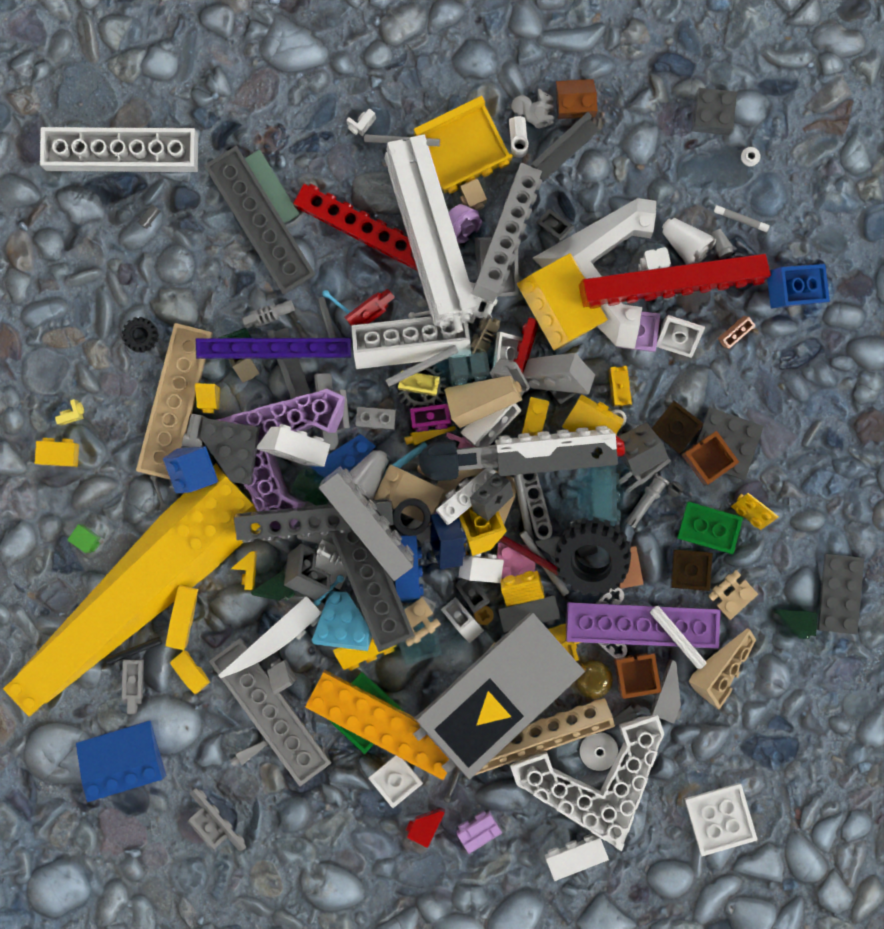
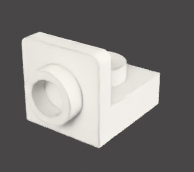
M368 109L366 113L363 112L359 116L358 123L348 117L346 120L348 129L356 135L359 133L363 136L376 120L375 112Z

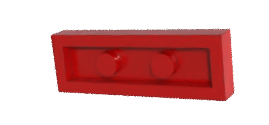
M530 317L528 322L523 325L522 334L524 336L517 346V352H519L517 359L514 358L513 360L519 366L522 374L530 357L538 329L537 320Z

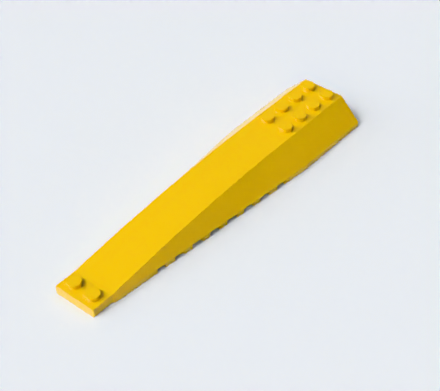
M217 463L213 468L218 482L190 493H184L162 513L26 663L17 676L3 688L28 717L32 716L43 704L51 701L175 602L179 585L194 587L243 544L242 540L236 539L234 517L238 513L257 512L254 504L230 481ZM258 523L251 524L252 529L255 531L261 527Z

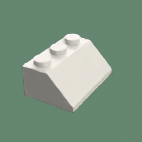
M280 424L279 427L270 428L257 445V449L304 466L324 467L330 444L325 443L321 437L313 436L311 438L307 436V432L300 430L294 432L291 431L290 426Z

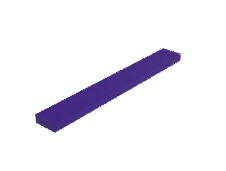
M351 338L195 339L196 359L352 357Z

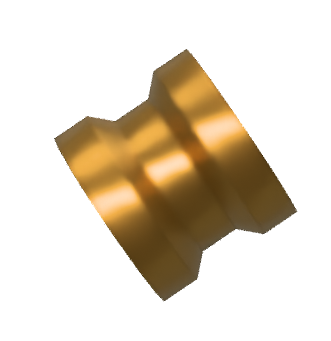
M487 605L474 613L475 620L481 625H487L493 620V611Z

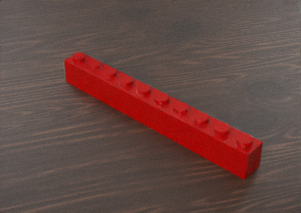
M766 254L588 278L583 279L578 286L583 307L595 309L604 304L615 306L625 301L630 304L637 302L639 299L651 301L660 296L670 298L675 296V294L686 296L695 291L706 293L716 288L718 290H725L730 286L741 288L751 283L761 285L765 283V280L771 274Z

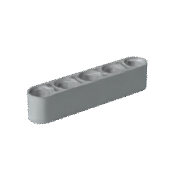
M533 473V479L530 481L525 480L523 474H521L534 534L539 539H548L552 535V526L538 474ZM531 488L538 491L536 499H531L528 496V491ZM535 507H541L543 510V515L540 518L533 515ZM542 525L548 528L546 536H540L538 533V528Z

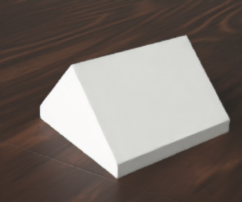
M667 315L663 320L656 347L692 358L705 326Z
M497 332L493 367L499 359L512 362L514 358L517 359L519 353L517 352V346L523 338Z

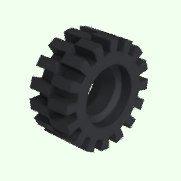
M134 317L133 320H128V324L123 326L125 328L124 331L122 330L124 344L135 352L145 353V351H151V348H154L156 346L155 343H158L159 340L157 339V336H159L157 327L150 320L143 317ZM138 328H144L147 331V338L143 342H137L133 337L134 331Z

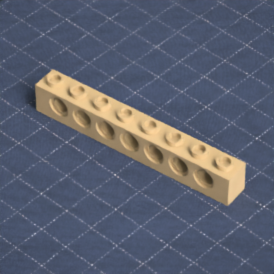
M606 699L594 700L589 704L576 706L572 710L559 712L552 717L539 719L529 724L475 775L615 727Z

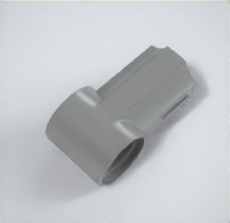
M191 414L188 430L183 437L181 448L204 447L201 431L203 418L208 417Z

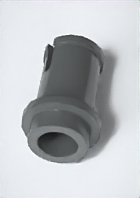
M151 204L143 216L138 217V223L145 229L151 227V223L161 211Z

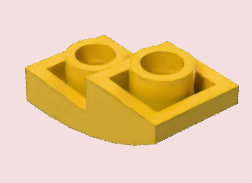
M183 650L170 662L176 673L194 694H197L210 683L202 668L195 664L188 651Z

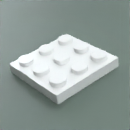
M741 783L684 799L701 856L757 841Z

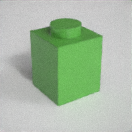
M78 524L67 540L84 553H91V551L95 552L100 546L99 540L101 537L85 525Z

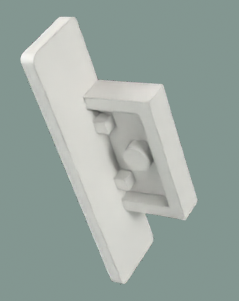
M485 468L470 480L468 478L464 479L458 484L459 489L456 491L452 489L445 495L447 499L441 503L442 505L436 511L447 525L451 524L472 506L470 497L496 473L493 468Z

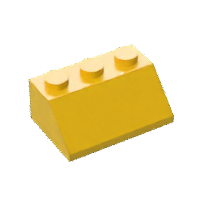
M471 506L458 517L462 531L466 534L467 544L472 556L491 550L507 532L499 511L487 521L474 513Z
M372 637L368 651L335 647L333 652L343 670L348 668L349 671L360 667V662L366 660L369 663L376 660V655L382 652L384 655L395 651L394 647L397 645L378 652Z

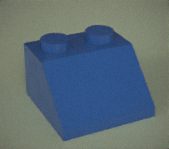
M206 446L178 448L163 458L175 493H190L218 482Z

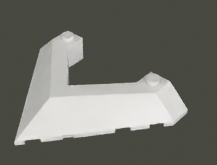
M637 198L532 259L543 268L571 253L585 279L602 277L593 266L595 261L605 256L631 236L652 237L656 217V201ZM622 302L615 306L601 305L608 321L597 326L600 331L616 347L635 349L642 307L624 305Z
M658 715L637 717L618 724L624 743L601 790H597L552 768L546 751L518 760L510 765L516 785L527 790L536 798L549 804L563 815L622 851L625 838L634 819L635 811L638 808L648 781L649 772L657 756V750L663 739L664 731Z

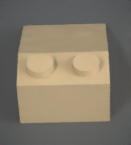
M390 464L375 494L374 500L391 498L392 508L395 509L400 502L408 498H416L422 500L428 506L432 515L435 514L445 494V490ZM407 506L402 510L401 513L423 522V513L418 507Z

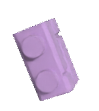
M483 810L474 816L475 820L470 823L465 821L458 826L457 836L469 854L502 834L501 828L490 811L485 812Z

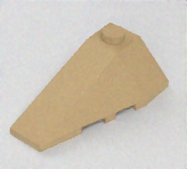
M750 629L744 630L710 657L703 668L697 669L691 675L689 683L694 691L717 709H720L733 689L730 687L734 677L738 678L740 675L739 667L741 662L747 660L756 641Z

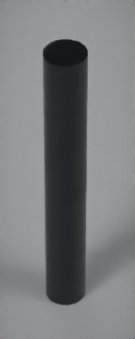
M160 637L106 657V663L110 665L160 645L162 640Z

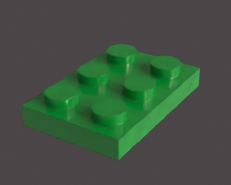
M686 502L677 539L734 554L743 517Z

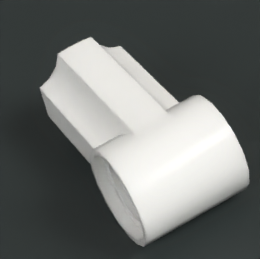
M517 116L509 119L511 154L516 158H522L528 150L525 117ZM522 144L524 148L518 150L515 148V145Z

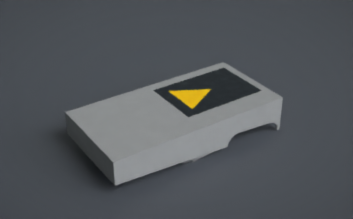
M529 613L464 671L427 708L414 717L420 724V728L413 735L419 741L427 734L449 758L441 767L448 773L457 766L470 780L585 671L536 615Z

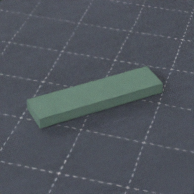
M260 149L246 157V162L284 224L299 216V212Z

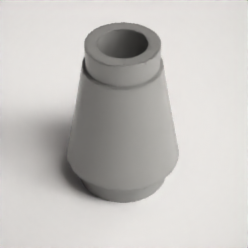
M721 229L711 233V236L716 239L714 245L716 256L723 259L734 253L733 245Z

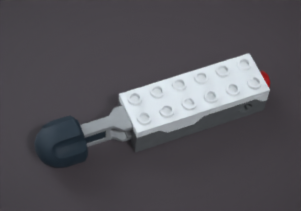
M597 426L596 430L577 428L576 432L558 430L557 434H549L548 431L538 432L537 436H530L529 433L518 434L517 438L503 435L495 440V445L456 449V444L453 441L436 442L429 444L423 449L419 465L426 477L437 481L457 479L460 470L497 467L499 476L618 465L617 457L625 454L624 441L616 436L610 428H607V426Z

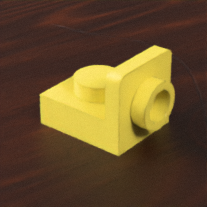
M75 399L70 400L73 411L69 409L60 412V415L55 417L56 423L62 426L84 419L82 403Z

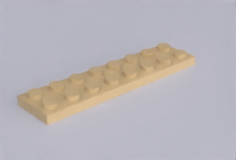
M174 323L136 471L171 480L163 458L182 447L183 437L187 433L196 399L195 383H200L206 359H196L195 339L212 338V332Z

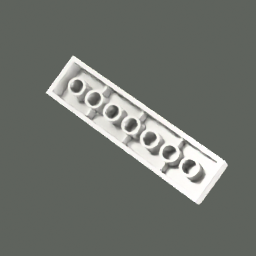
M41 127L40 166L46 171L198 172V133L195 128Z

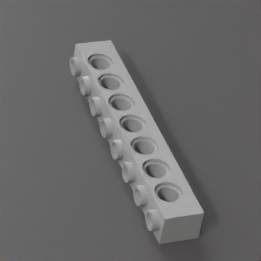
M520 163L472 295L494 303L497 296L501 297L504 286L501 285L502 281H506L510 273L507 267L508 265L512 266L516 256L512 253L520 245L521 239L518 238L519 234L523 235L527 225L524 223V220L529 219L532 211L529 206L534 204L537 194L534 193L535 189L539 190L542 179H540L541 170Z

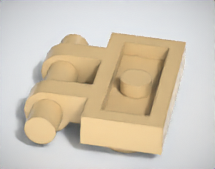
M737 570L731 575L728 574L725 577L726 580L719 586H715L712 589L713 592L708 595L712 601L717 597L721 599L716 606L729 620L758 595L746 580H743L740 584L737 583L736 580L741 576ZM731 585L734 589L726 596L723 592Z
M423 597L404 609L412 630L422 622L425 627L417 632L413 630L415 637L405 641L408 647L414 643L417 644L421 641L422 637L428 633L432 634L436 631L435 628L441 625L437 618L432 622L428 620L434 614Z

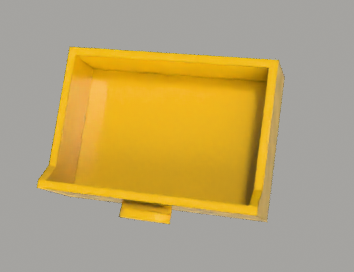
M581 394L562 427L569 432H576L577 428L596 430L597 426H607V428H610L617 434L624 419L609 411V406L602 402L597 404Z

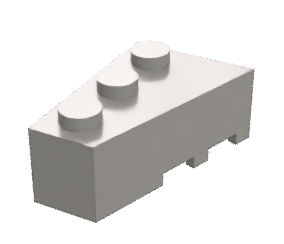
M576 353L529 358L523 372L531 388L583 394L590 393L595 374Z

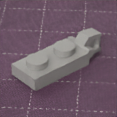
M123 660L122 699L123 704H127V714H136L138 704H142L144 660Z

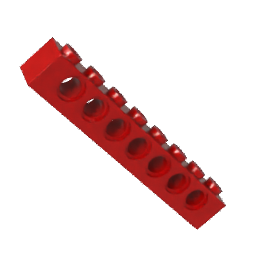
M303 184L293 203L297 209L418 271L409 239L403 235V231L397 228L392 230L387 227V223L380 219L375 221L369 218L370 214L367 212L354 210L351 204L345 201L343 203L337 201V198L328 192L326 195L321 193L320 189L313 184H309V186ZM315 199L322 200V204L318 207L313 206L312 202ZM336 207L339 209V212L336 215H330L329 210ZM353 216L356 218V221L353 224H347V217ZM365 225L373 227L370 233L362 231ZM382 234L390 236L386 242L380 241L379 237ZM400 242L407 245L403 251L396 249V245Z

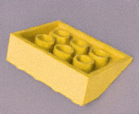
M571 253L517 283L553 350L564 347L608 321L601 307L595 309L583 307L578 285L585 278Z

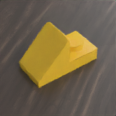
M257 551L249 552L231 568L234 570H246V574H242V585H245L244 590L255 589Z

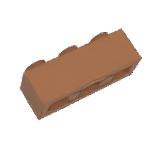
M743 316L717 339L724 348L730 349L753 329L755 324L750 317Z

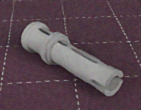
M657 473L654 474L655 478L650 485L645 487V494L625 520L633 528H636V525L654 499L660 497V493L665 485L670 483Z

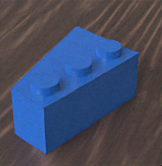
M401 536V543L404 546L408 545L413 551L414 562L410 570L395 580L396 591L401 603L416 602L420 599V596H424L423 584H419V577H423L422 565L418 566V559L422 558L421 547L417 546V536Z

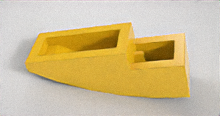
M179 585L170 619L166 647L185 650L188 645L198 589Z

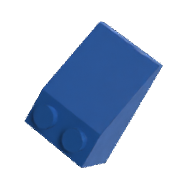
M825 264L780 267L770 270L771 276L767 278L771 309L830 302Z

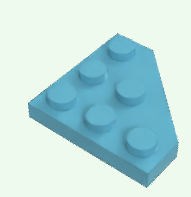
M330 591L312 638L313 643L316 645L368 651L372 635L360 611L347 592Z

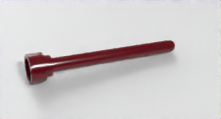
M504 535L499 540V542L558 575V567Z

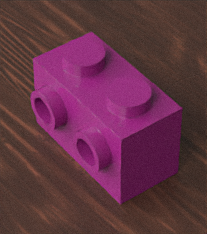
M448 404L410 409L413 430L417 429V432L428 431L429 427H436V430L447 429V425H451Z

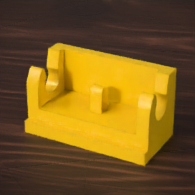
M627 366L610 367L608 373L612 406L632 405Z

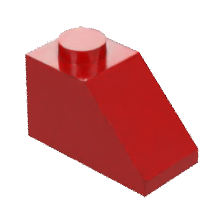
M441 807L416 816L414 821L410 820L405 829L408 832L407 838L428 848L445 814V809Z

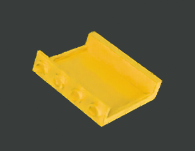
M482 95L414 128L415 136L425 134L426 138L440 139V147H428L444 194L447 192L452 194L458 191L460 186L480 176L487 177L493 173L494 169L498 167L503 169L510 165L512 161V154H509L485 107V100Z

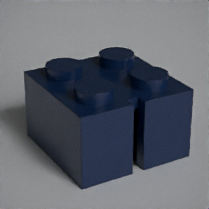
M432 514L430 520V545L439 568L446 569L462 566L463 557L466 556L464 543L467 542L465 532L461 530L460 519L456 518L451 524L447 525L439 514Z

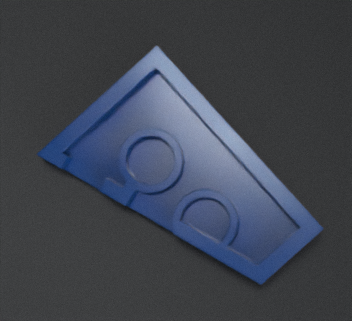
M360 434L328 454L324 467H310L323 478H326L339 467L343 470L346 468L350 472L376 446Z

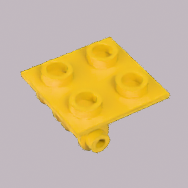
M749 493L746 495L740 494L737 498L738 501L731 505L738 515L746 518L754 527L760 530L779 517Z

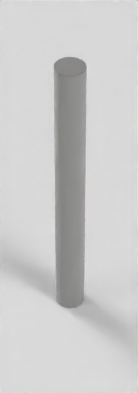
M368 134L364 136V142L387 143L401 139L407 141L410 139V137ZM426 138L427 146L440 147V139Z
M453 346L386 379L388 387L458 353V349L456 346Z
M521 474L513 475L524 530L527 531L534 541Z
M522 531L519 535L528 548L546 560L527 531ZM543 567L563 596L568 594V589L558 575Z

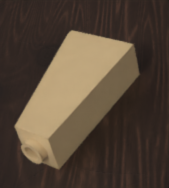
M511 376L445 389L451 419L459 428L522 401L520 394L522 387Z

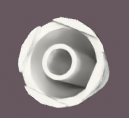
M676 218L668 219L662 226V233L686 265L701 263L707 256L706 252L708 249L711 250L716 243V239L713 236Z

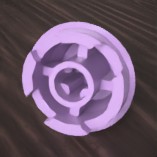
M463 204L455 206L448 212L458 243L468 241L467 237L473 231L477 233L482 225L479 212Z

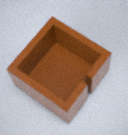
M717 431L710 433L699 441L698 444H695L681 454L704 486L709 485L739 463Z
M653 652L635 654V659L631 655L614 658L621 698L661 693L656 658Z

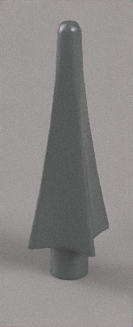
M639 703L633 707L629 704L613 717L614 725L637 718L636 713L642 710Z

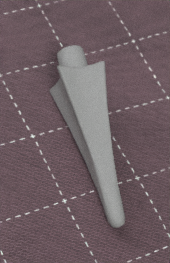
M264 740L235 754L236 757L230 760L232 765L245 764L251 757L267 746L268 742Z

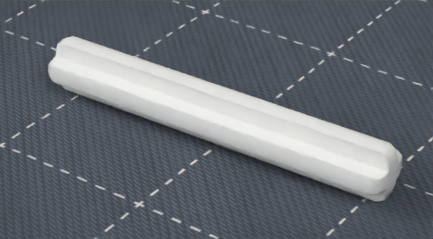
M655 606L650 611L651 615L696 668H703L706 665V661L659 606Z

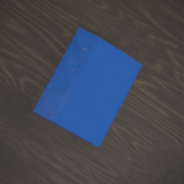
M151 720L76 743L81 782L87 802L160 781L167 776Z

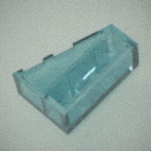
M615 466L592 467L590 472V515H592V520L593 517L599 518V521L602 522L606 519L611 521L610 525L612 526L617 521H620V509H617V502L620 501V492L616 491V484H619V473H615Z

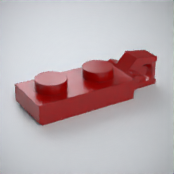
M389 289L382 293L378 292L344 318L351 327L352 325L369 324L387 311V303L395 297Z

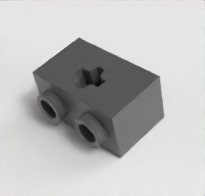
M498 473L492 475L470 497L473 512L488 521L514 496L511 482L505 477L499 476Z

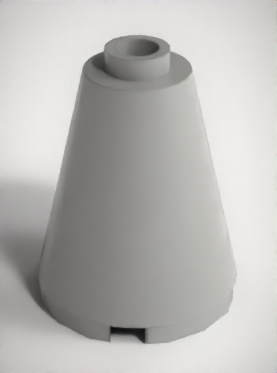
M373 450L350 471L353 477L351 479L352 482L362 487L365 492L364 496L368 501L370 499L374 500L389 462L387 454L381 450Z

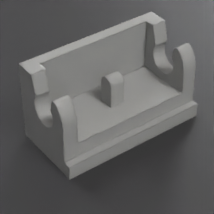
M499 359L490 372L493 379L511 376L515 382L518 381L520 383L522 391H528L530 388L516 362Z

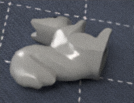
M538 89V101L532 103L524 95H520L512 101L511 108L513 112L518 116L524 115L525 119L536 128L540 129L554 124L552 120L554 116L548 115L549 112L554 111V105H552L553 97L541 89Z

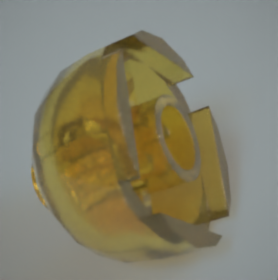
M589 660L582 663L580 666L585 672L575 681L578 691L586 698L591 699L602 698L608 694L613 683V676L609 667L597 660Z

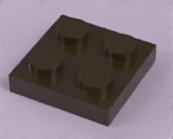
M673 400L652 426V430L663 442L678 454H681L704 423Z
M673 549L670 588L710 591L713 553Z

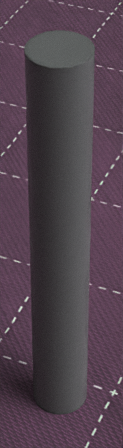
M325 297L318 298L317 301L328 338H336Z

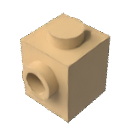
M478 179L460 186L462 194L460 200L463 205L477 211L485 207L484 204L487 203V198Z

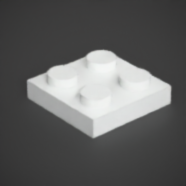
M396 755L368 777L392 808L423 784L408 763Z

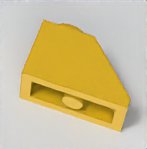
M195 383L197 408L202 410V413L214 414V410H219L220 387L215 384Z

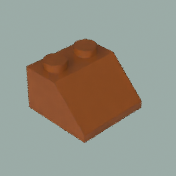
M594 79L556 81L557 119L582 118L587 112L592 115L591 118L596 117L598 109Z

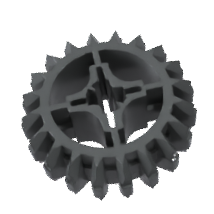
M437 365L432 369L428 367L422 370L437 377L443 374L442 370L437 373L435 372L438 368ZM446 377L439 379L437 396L430 400L428 395L420 394L423 402L415 401L408 396L409 393L415 392L404 390L398 391L397 396L404 395L400 402L403 403L407 400L406 408L410 407L411 404L413 405L412 409L417 408V406L428 407L431 404L436 406V400L440 403L443 402L439 395L446 396V393L441 391V389L447 388V385L441 384V382L446 381Z

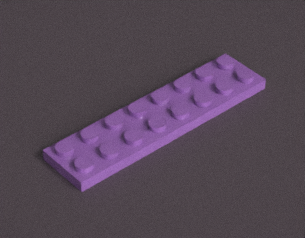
M567 602L566 642L679 647L651 615L650 611L655 606ZM660 607L693 647L719 648V609Z

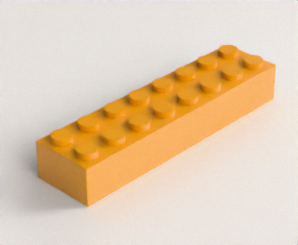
M324 669L305 705L307 709L444 780L447 772L441 766L449 758L427 734L419 741L415 738L413 733L420 728V724L413 716Z

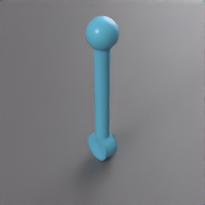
M328 290L322 292L323 297L329 298L347 314L352 311H349L333 298Z
M338 575L336 581L330 586V590L317 600H314V605L319 606L328 593L338 583L344 581V577Z

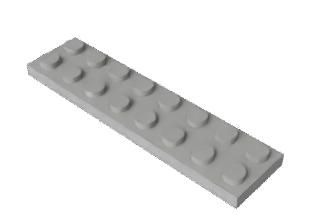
M240 638L212 658L209 663L219 675L244 653L248 647ZM259 662L242 671L221 678L299 786L306 783L332 763L282 693L279 692L274 695L269 676Z

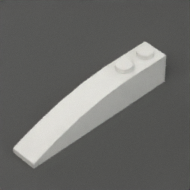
M306 596L218 676L223 678L242 671L274 654L295 637L299 640L307 633L304 630L307 626L311 625L313 627L319 622V616L322 613Z

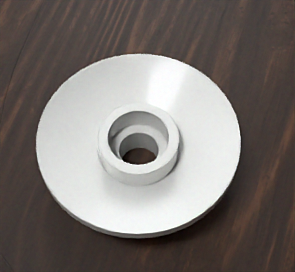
M604 732L585 737L580 745V757L583 763L592 770L603 771L610 768L618 755L616 741ZM598 749L603 750V754L601 756H598L596 754V751Z

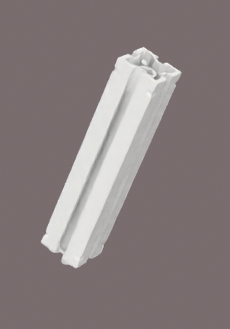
M425 134L410 137L407 141L401 139L387 142L385 162L388 166V172L428 307L433 317L434 327L446 328L451 326L453 321L456 333L464 331L462 323L470 321L477 305L472 295L471 285L430 150L426 144Z

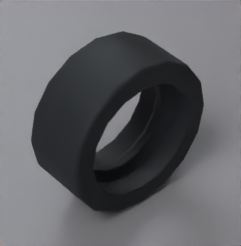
M408 498L400 502L393 514V523L396 529L407 536H417L423 533L431 520V512L428 506L422 500L416 498ZM416 506L421 509L424 519L419 527L410 529L403 525L401 512L405 507Z

